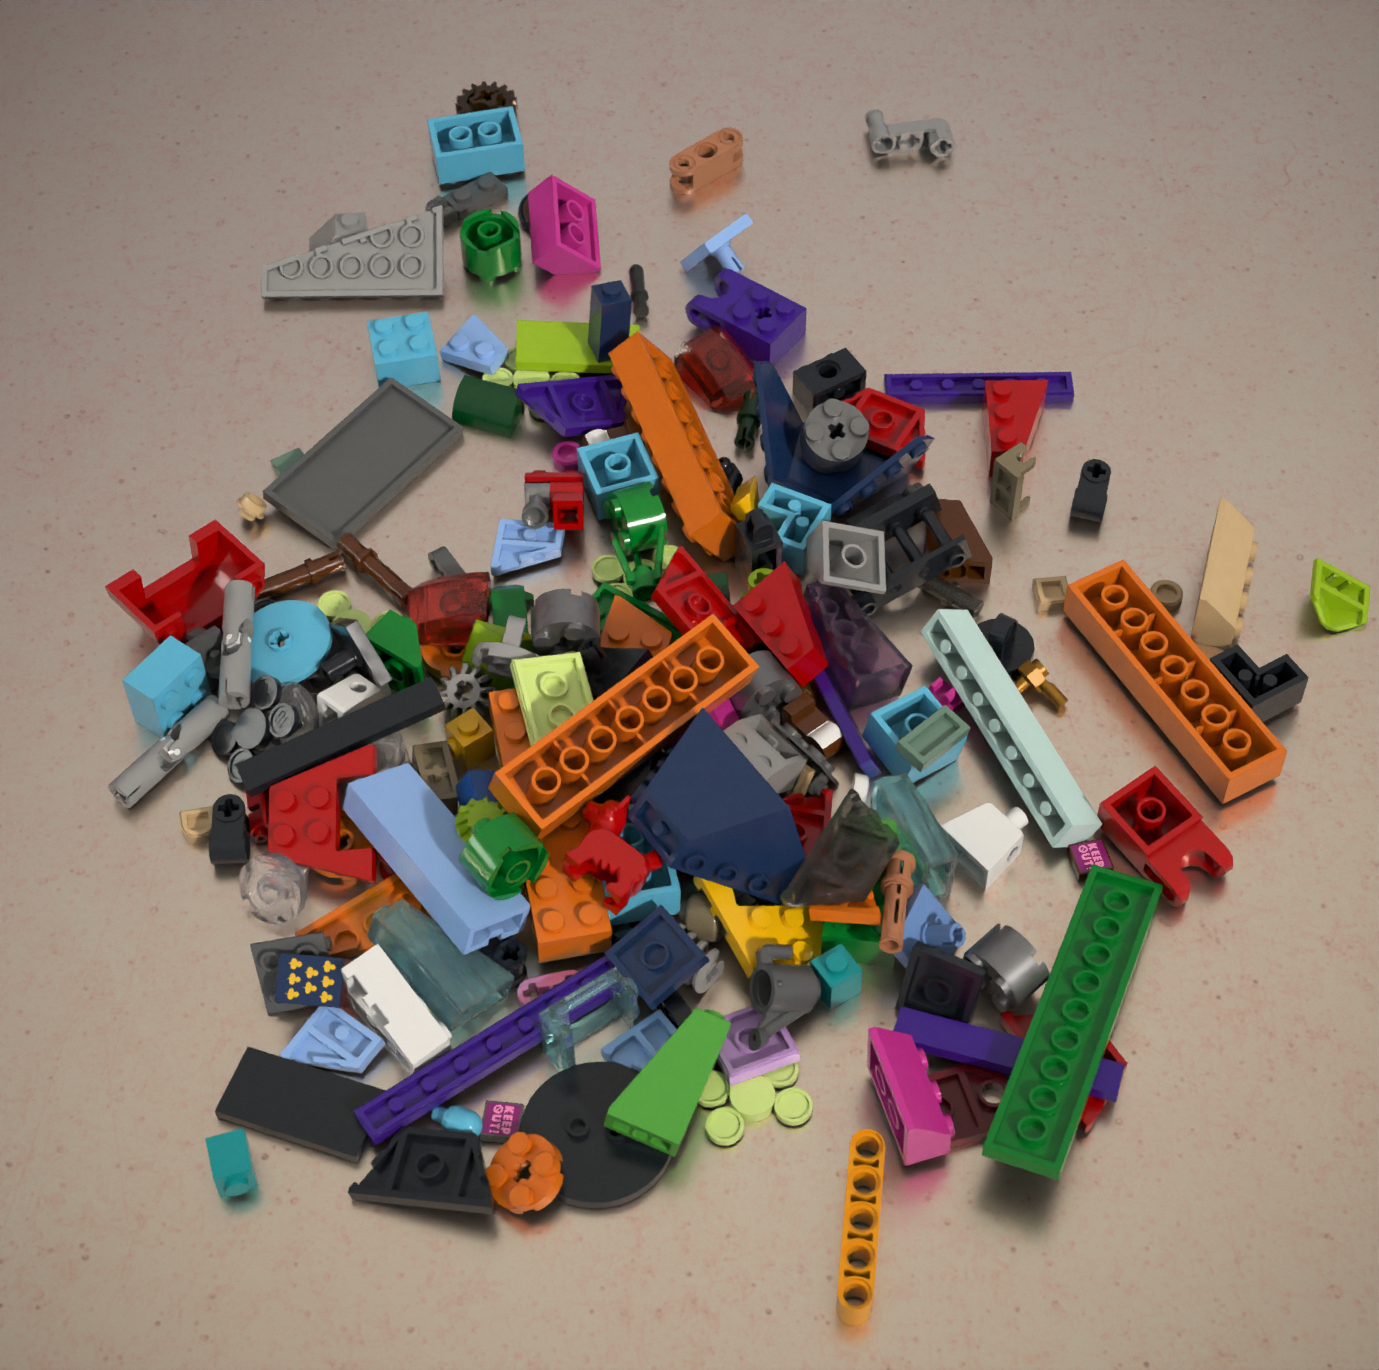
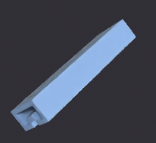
M409 763L388 768L382 772L348 783L343 810L463 955L487 946L489 939L495 936L502 940L524 931L531 907L529 902L521 893L506 900L493 899L459 862V856L467 843L460 838L456 831L455 816Z

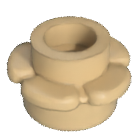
M245 492L242 498L236 500V504L239 507L237 511L245 519L254 521L256 517L258 519L265 517L263 512L266 510L267 505L258 496Z

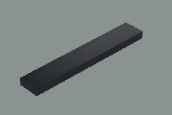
M432 677L235 765L249 797L268 790L269 786L360 749L447 709Z

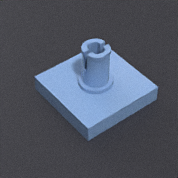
M746 213L703 243L680 262L685 271L688 272L711 255V257L715 256L724 269L728 268L738 273L745 266L729 246L731 244L730 241L752 225L753 221Z

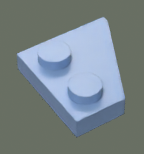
M472 315L440 350L443 361L489 375H493L509 357L507 347L477 315Z
M500 519L490 566L491 575H501L561 557L565 530H554V522H547L542 528L532 529L527 527L522 520Z
M319 1006L279 1055L280 1057L308 1066L362 1073L386 1043L380 1036L341 1008Z
M659 1009L602 1047V1057L611 1063L624 1065L640 1072L677 1029Z

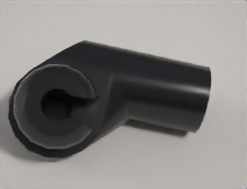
M721 457L719 462L735 494L737 488L742 484L743 476L729 458Z

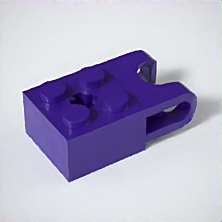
M728 268L723 269L715 277L717 298L696 295L686 304L685 308L687 318L693 325L719 338L721 345L753 362L768 361L775 366L806 335L807 308Z

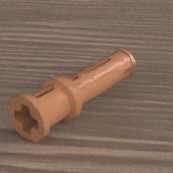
M904 850L890 851L883 859L886 875L881 880L880 889L885 896L879 947L882 951L891 954L902 950L907 899L914 890L911 873L916 869V859L911 853ZM900 861H903V866L900 869Z

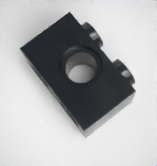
M847 348L830 353L822 359L793 371L792 393L809 413L828 399L833 398L843 401L853 398L856 393L864 390L866 386V370Z

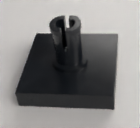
M339 617L328 624L343 649L319 665L321 672L329 682L337 679L352 668L355 669L357 674H360L379 687L392 680L358 620Z
M597 638L586 640L582 643L583 646L578 648V652L581 653L588 664L585 667L593 700L653 658L648 648H602Z
M917 941L912 947L895 1009L899 1011L902 1006L971 1024L987 969Z

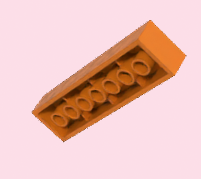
M637 331L608 353L614 365L611 367V370L623 385L621 393L633 408L631 415L643 430L640 434L641 438L653 453L651 460L663 475L661 483L674 500L671 505L675 513L683 520L684 526H682V530L685 536L692 543L697 541L701 544L708 555L712 556L714 554L726 562L735 555V524L740 522L730 510L735 494L673 360Z
M1124 559L1067 585L1063 611L1222 804L1280 776L1287 750Z
M712 614L496 771L488 789L509 814L516 813L541 840L584 808L588 801L596 799L684 733L702 707L709 714L748 685L759 669V666L719 619Z
M516 688L489 692L490 717L500 768L531 747ZM584 808L541 839L549 854L546 867L533 883L529 879L523 883L526 900L531 905L529 916L539 963L606 952L612 947V929L608 910L602 905V901L605 899L602 883L598 882L597 877L593 879L590 873L585 874L574 882L562 872V866L566 862L564 860L566 853L578 846L584 833L589 828V823L583 817L582 812Z

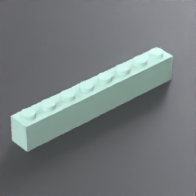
M938 609L920 633L1052 848H1060L1087 841L1102 825V822L968 610Z

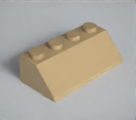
M1221 498L1210 539L1190 638L1195 643L1229 649L1231 648L1233 636L1240 638L1244 618L1238 617L1239 611L1245 612L1249 592L1243 591V587H1250L1254 567L1248 566V561H1255L1259 542L1252 541L1255 528L1228 500Z

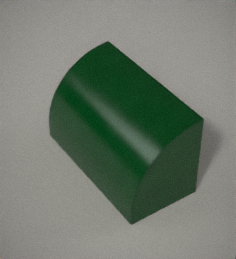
M464 375L455 395L452 419L463 426L511 438L525 412L524 402L517 397L515 393L516 388Z

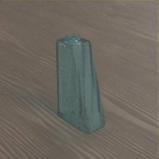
M908 774L889 775L873 781L870 803L877 819L888 818L895 821L901 836L902 850L911 853L916 859V869L911 873L914 885L924 884L936 899L950 896L959 854Z
M402 899L391 906L384 905L372 915V922L367 937L374 945L379 944L410 987L450 1032L507 998L515 978L508 970L478 950L463 955L437 922Z

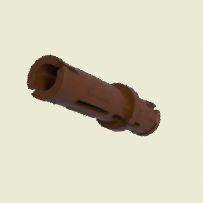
M351 533L344 534L338 540L342 545L337 544L336 548L353 562L354 568L360 573L364 572L385 592L392 596L400 606L407 607L415 600L411 595L417 596V591L386 566L372 548L367 549Z
M335 550V552L314 560L308 558L304 560V564L264 579L265 586L257 600L270 599L311 582L313 585L317 584L321 578L341 570H346L347 567L343 556H340V550Z

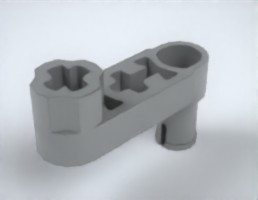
M878 109L870 110L865 115V121L869 128V141L875 153L894 154L930 149V152L937 157H945L955 149L956 145L949 124L942 118L886 125L883 113Z

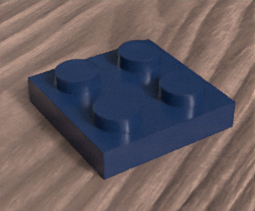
M662 905L658 906L604 953L652 1010L710 961Z

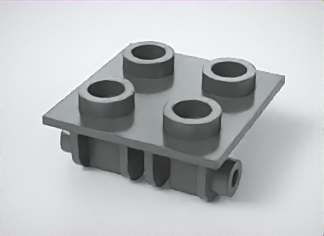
M773 718L770 720L781 733L809 757L806 764L816 770L807 789L811 795L816 794L820 796L822 789H828L826 784L830 780L836 786L839 784L832 775L835 768L825 760L826 758L813 745H808L801 738L802 736L787 722L781 727Z
M321 931L250 944L267 1014L312 1007V1005L278 1003L275 1001L279 955L286 953L330 957L328 951H332L333 948L331 937L324 936V932Z

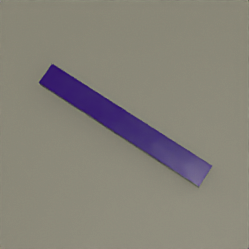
M605 955L353 1110L354 1117L375 1146L396 1133L402 1126L409 1125L631 985Z

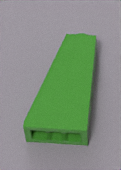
M696 1008L612 1103L606 1114L604 1127L675 1157L732 1023L725 1020L722 1014L714 1010L706 1009L703 1011Z

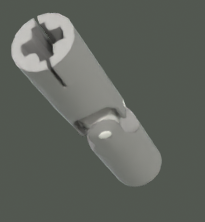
M245 580L230 581L225 585L223 640L221 643L218 702L224 708L238 710L241 707L245 708L250 703L255 587Z
M208 694L174 725L167 736L158 740L108 785L111 794L123 806L131 808L181 762L187 752L197 748L207 739L218 723L230 718L229 710L219 704L218 697ZM158 756L162 757L168 762L160 767L157 758Z

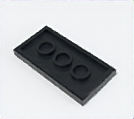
M248 1046L215 1109V1113L218 1118L357 1163L369 1137L354 1117L353 1110L386 1090Z

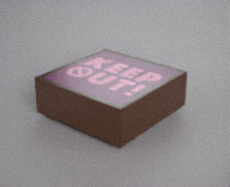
M1103 838L1068 845L1067 854L1078 881L1087 879L1092 864L1114 870Z

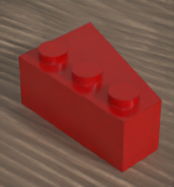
M985 380L982 412L988 477H993L995 459L1020 442L1027 446V452L1022 458V462H1026L1033 436L1036 433L1041 413H1043L1049 380Z
M784 561L736 602L733 607L797 682L804 687L828 667L829 664L818 631L814 627L809 605L805 601L801 582Z

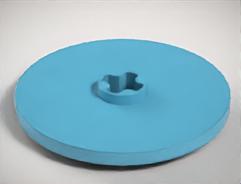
M285 600L267 605L254 613L251 684L254 685L255 681L261 676L269 675L277 678L283 688L306 679L319 668V665L325 661L330 652L333 633L328 625L330 623L326 615L318 607L305 601ZM284 641L285 645L280 647L279 643Z

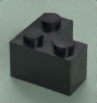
M1237 644L1210 658L1213 665L1262 722L1302 701L1309 677L1288 654L1259 668Z

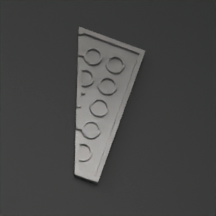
M440 205L432 208L430 211L405 217L406 219L352 235L328 246L317 247L315 250L299 256L294 255L262 266L261 297L263 299L444 297L443 206Z

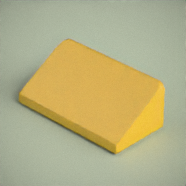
M753 476L737 488L731 503L730 510L740 522L745 520L746 515L751 510L758 508L760 499L756 476Z

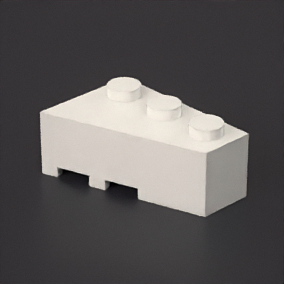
M376 944L341 969L350 1008L371 1031L384 1040L386 1043L384 1047L409 1075L451 1051L450 1041L453 1038L448 1028L441 1021L437 1022L425 1002L416 995L379 944Z

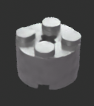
M831 398L819 404L809 413L800 435V446L804 460L814 470L823 474L843 473L850 470L859 461L866 446L869 435V423L863 414L849 403Z
M555 589L541 594L535 600V606L531 607L530 611L531 646L538 656L556 655L574 650L578 652V648L583 646L582 643L590 638H597L599 645L601 644L599 604L593 596L583 591L582 596L571 594V589Z
M771 651L753 652L749 655L758 664L759 669L750 683L730 697L729 700L739 719L761 713L767 720L770 721L773 718L781 725L782 708L798 698L802 693V689Z
M1000 923L996 924L964 953V960L987 969L982 988L986 989L993 996L991 998L993 1004L1002 1013L1017 1009L1049 977V971L1044 961L1038 966L1032 957L1037 952L1036 949L1024 936L1008 925L1001 929Z

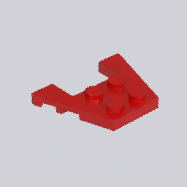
M374 745L364 746L269 786L268 856L270 858L313 870L319 869L331 872L341 877L347 876L359 879L370 884L376 883V851L373 848L340 851L341 784L353 782L356 779L365 778L377 773V748Z

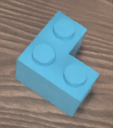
M771 483L760 500L758 508L767 514L783 541L782 563L785 561L794 573L803 575L807 569L806 538L822 520L831 522L832 504Z

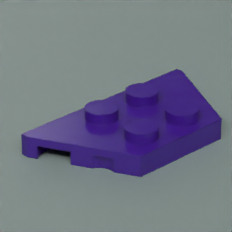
M615 375L518 384L515 392L518 398L563 437L586 435L592 430H608L623 426L624 408L627 400L621 393L623 385Z

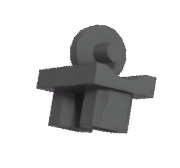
M215 625L208 630L198 627L185 636L187 646L202 656L211 692L219 684L221 643L223 640L220 629Z

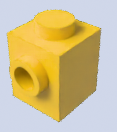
M474 708L444 725L451 756L453 759H457L467 772L496 755L493 729Z

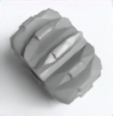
M464 662L461 666V672L456 667L452 666L449 668L452 679L440 678V682L447 685V689L438 691L441 697H448L444 704L447 710L452 708V718L455 719L471 708H474L482 718L485 716L482 706L490 707L487 696L489 692L497 691V688L486 687L492 682L493 676L491 674L482 676L484 669L482 666H475L471 669L470 664ZM465 685L473 687L469 692L470 699L462 697L465 693L463 688Z

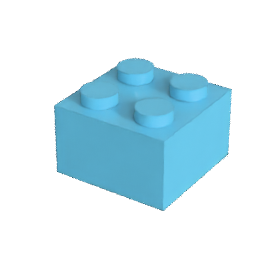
M428 311L367 321L379 387L391 377L405 387L441 381L438 355Z
M638 432L577 448L578 472H583L584 488L598 520L606 518L602 501L608 499L609 493L612 491L651 482L654 488L649 489L651 495H659L660 498L659 477Z
M171 635L122 680L135 721L160 738L167 736L168 732L208 694H212L201 654Z
M926 686L871 712L862 734L863 739L902 788L958 760L967 736L921 773L895 750L900 739L943 707Z

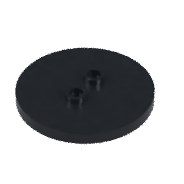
M610 1062L578 1064L550 1077L530 1098L522 1116L520 1132L540 1135L554 1144L560 1151L563 1162L560 1161V1173L564 1176L562 1186L555 1197L558 1200L584 1208L618 1206L632 1201L647 1192L666 1171L672 1157L671 1155L604 1127L609 1107L640 1073L637 1070Z

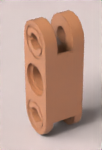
M723 128L674 155L669 161V168L673 174L670 178L671 190L681 195L691 194L740 166L743 161V151L741 149L743 146V134L735 128ZM680 181H687L689 183L683 185L680 184Z

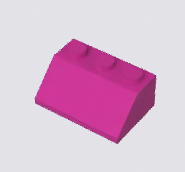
M554 175L549 176L528 192L532 263L554 275L598 272L601 270L596 200Z
M879 1027L869 1028L867 1067L905 1166L950 1153L951 1137L955 1136L954 1125L948 1113L943 1115L939 1105L942 1102L941 1093L935 1080L930 1081L926 1073L928 1061L923 1048H916L914 1040L909 1034Z

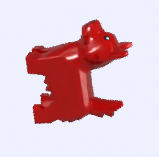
M631 794L627 795L621 802L608 800L601 804L590 800L586 803L582 813L585 821L590 824L589 828L584 833L578 846L566 853L564 858L566 862L562 866V872L574 882L590 873L593 879L597 877L599 883L605 880L607 885L605 889L610 893L611 897L607 896L602 901V905L614 915H617L628 904L630 897L635 896L641 891L650 872L661 868L662 862H665L655 849L643 855L620 837L626 825Z

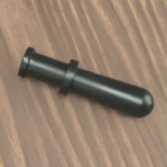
M634 264L629 269L632 287L630 297L635 306L634 315L642 318L649 313V308L646 304L649 296L644 284V270L640 265Z

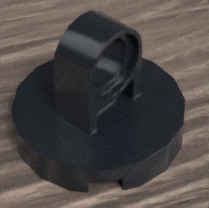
M1000 613L996 619H989L979 623V629L1008 675L1015 674V677L1020 676L1018 668L1028 659L1032 662L1034 656V640L1029 631L1020 625L1016 619Z

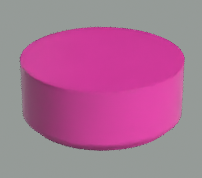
M564 441L557 444L552 450L554 467L562 472L578 470L577 448L581 446L572 441Z

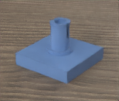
M924 884L914 885L913 893L907 899L903 935L904 944L900 952L894 953V956L905 968H907L912 947L917 941L953 954L955 948L962 946L966 939L964 928H960L961 925L955 922Z

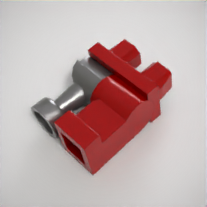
M534 470L532 473H525V506L522 511V521L527 527L532 529L542 528L548 521V510H553L554 530L584 529L583 472H578L577 470H566L565 472ZM564 518H575L576 520H573V521H564V520H562V519H564Z

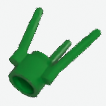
M663 526L658 529L655 567L653 570L650 566L642 565L640 553L636 552L633 554L635 568L631 571L618 540H612L615 553L625 574L626 584L631 586L633 597L640 601L652 599L651 595L663 575L662 561L665 540V528Z

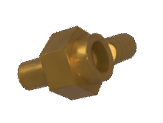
M1028 659L1018 668L1021 676L1013 683L1020 694L1030 686L1038 693H1044L1057 709H1060L1068 702V699L1054 683L1046 680L1045 677L1049 675V672L1038 659H1034L1032 662Z

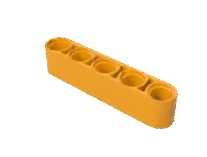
M862 1129L856 1132L851 1138L849 1148L836 1313L843 1323L850 1326H860L868 1321L872 1313L885 1141L881 1134L871 1129ZM862 1150L872 1151L875 1155L872 1157H864L860 1155L858 1152ZM858 1186H868L873 1191L861 1193L855 1188ZM856 1222H864L868 1224L870 1228L866 1230H858L854 1228L852 1224ZM861 1259L867 1265L857 1268L849 1264V1261ZM850 1296L860 1297L864 1303L859 1306H853L848 1304L845 1299Z

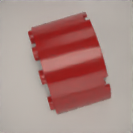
M216 519L189 535L192 559L143 588L142 578L134 569L105 586L109 597L159 645L170 635L187 645L186 634L198 627L208 630L215 625L220 629L223 636L225 585L233 580L250 582L255 587V602L265 586V563Z

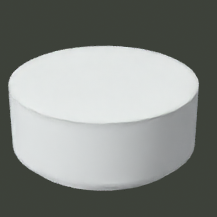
M854 774L849 808L864 809L869 786L868 775Z

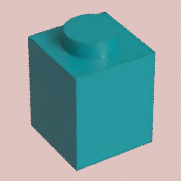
M842 944L835 946L810 961V967L821 984L820 998L830 1011L861 993L863 970Z
M244 1128L205 1138L213 1180L220 1197L225 1195L238 1196L246 1193L251 1188L258 1187L250 1145Z

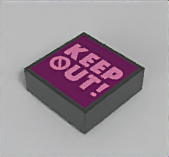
M486 1100L480 1141L505 1143L514 1133L520 1132L521 1120L525 1110L524 1104Z

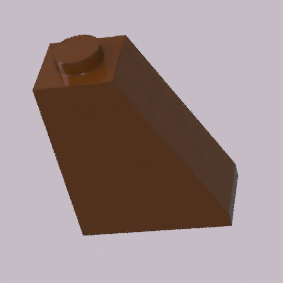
M938 499L942 510L936 513V516L952 540L964 535L972 557L959 567L951 568L929 581L990 584L993 558L960 500ZM926 523L924 556L940 547Z

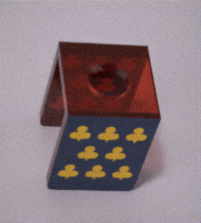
M280 954L275 1001L288 1004L349 1008L341 969L354 959Z

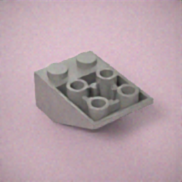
M761 713L740 719L724 730L725 734L778 794L793 788L809 757Z

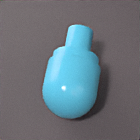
M453 1105L448 1109L437 1106L432 1111V1120L441 1123L443 1130L476 1133L477 1137L482 1130L481 1117L475 1111L460 1105Z

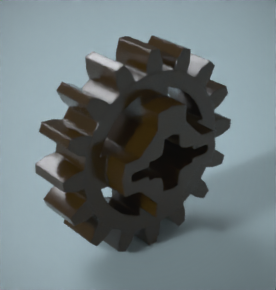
M482 81L479 86L471 84V90L463 89L462 95L457 96L456 113L458 115L513 106L517 118V97H515L513 90H507V85L497 87V82L495 81L491 85H487L485 81Z

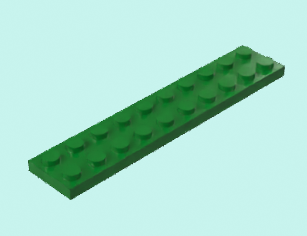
M1092 864L984 1142L982 1156L1059 1181L1161 897L1162 884Z

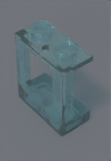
M614 967L539 1013L543 1051L559 1072L576 1065L575 1044L621 1017L630 1029L638 1024L640 1009L637 1005V997L639 996V991L634 981L629 976L624 978L618 969ZM610 987L611 999L608 1003L570 1025L569 1012Z

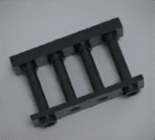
M930 483L853 525L884 531V542L895 537L911 562L893 573L885 560L886 592L884 594L849 589L852 596L845 599V602L854 621L872 615L878 608L945 571L959 567L972 557L964 535L952 540L936 516V513L940 512L942 508L937 494ZM922 521L926 523L940 545L939 548L925 556H922L906 531Z

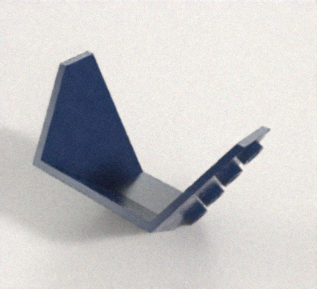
M754 361L755 369L753 370L752 377L754 385L757 387L759 399L756 404V412L762 426L760 446L762 451L765 452V482L768 484V487L771 483L832 504L831 517L837 516L841 518L854 509V505L908 475L921 456L929 450L930 444L935 439L929 435L917 436L887 461L863 450L859 461L850 470L843 473H820L810 467L803 458L800 435L805 423L798 414L774 364L768 361Z
M702 707L679 742L671 744L665 755L661 757L654 769L650 771L645 780L639 785L631 797V802L635 806L628 817L670 868L783 906H798L813 886L814 881L790 807Z

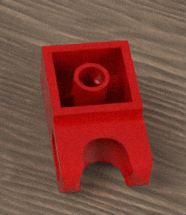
M1156 766L1115 792L1099 805L1097 816L1102 822L1099 828L1146 880L1163 885L1161 896L1172 907L1181 906L1188 901L1190 895V882L1185 877L1181 868L1198 866L1212 877H1221L1233 869V856L1229 849L1202 821L1203 816Z

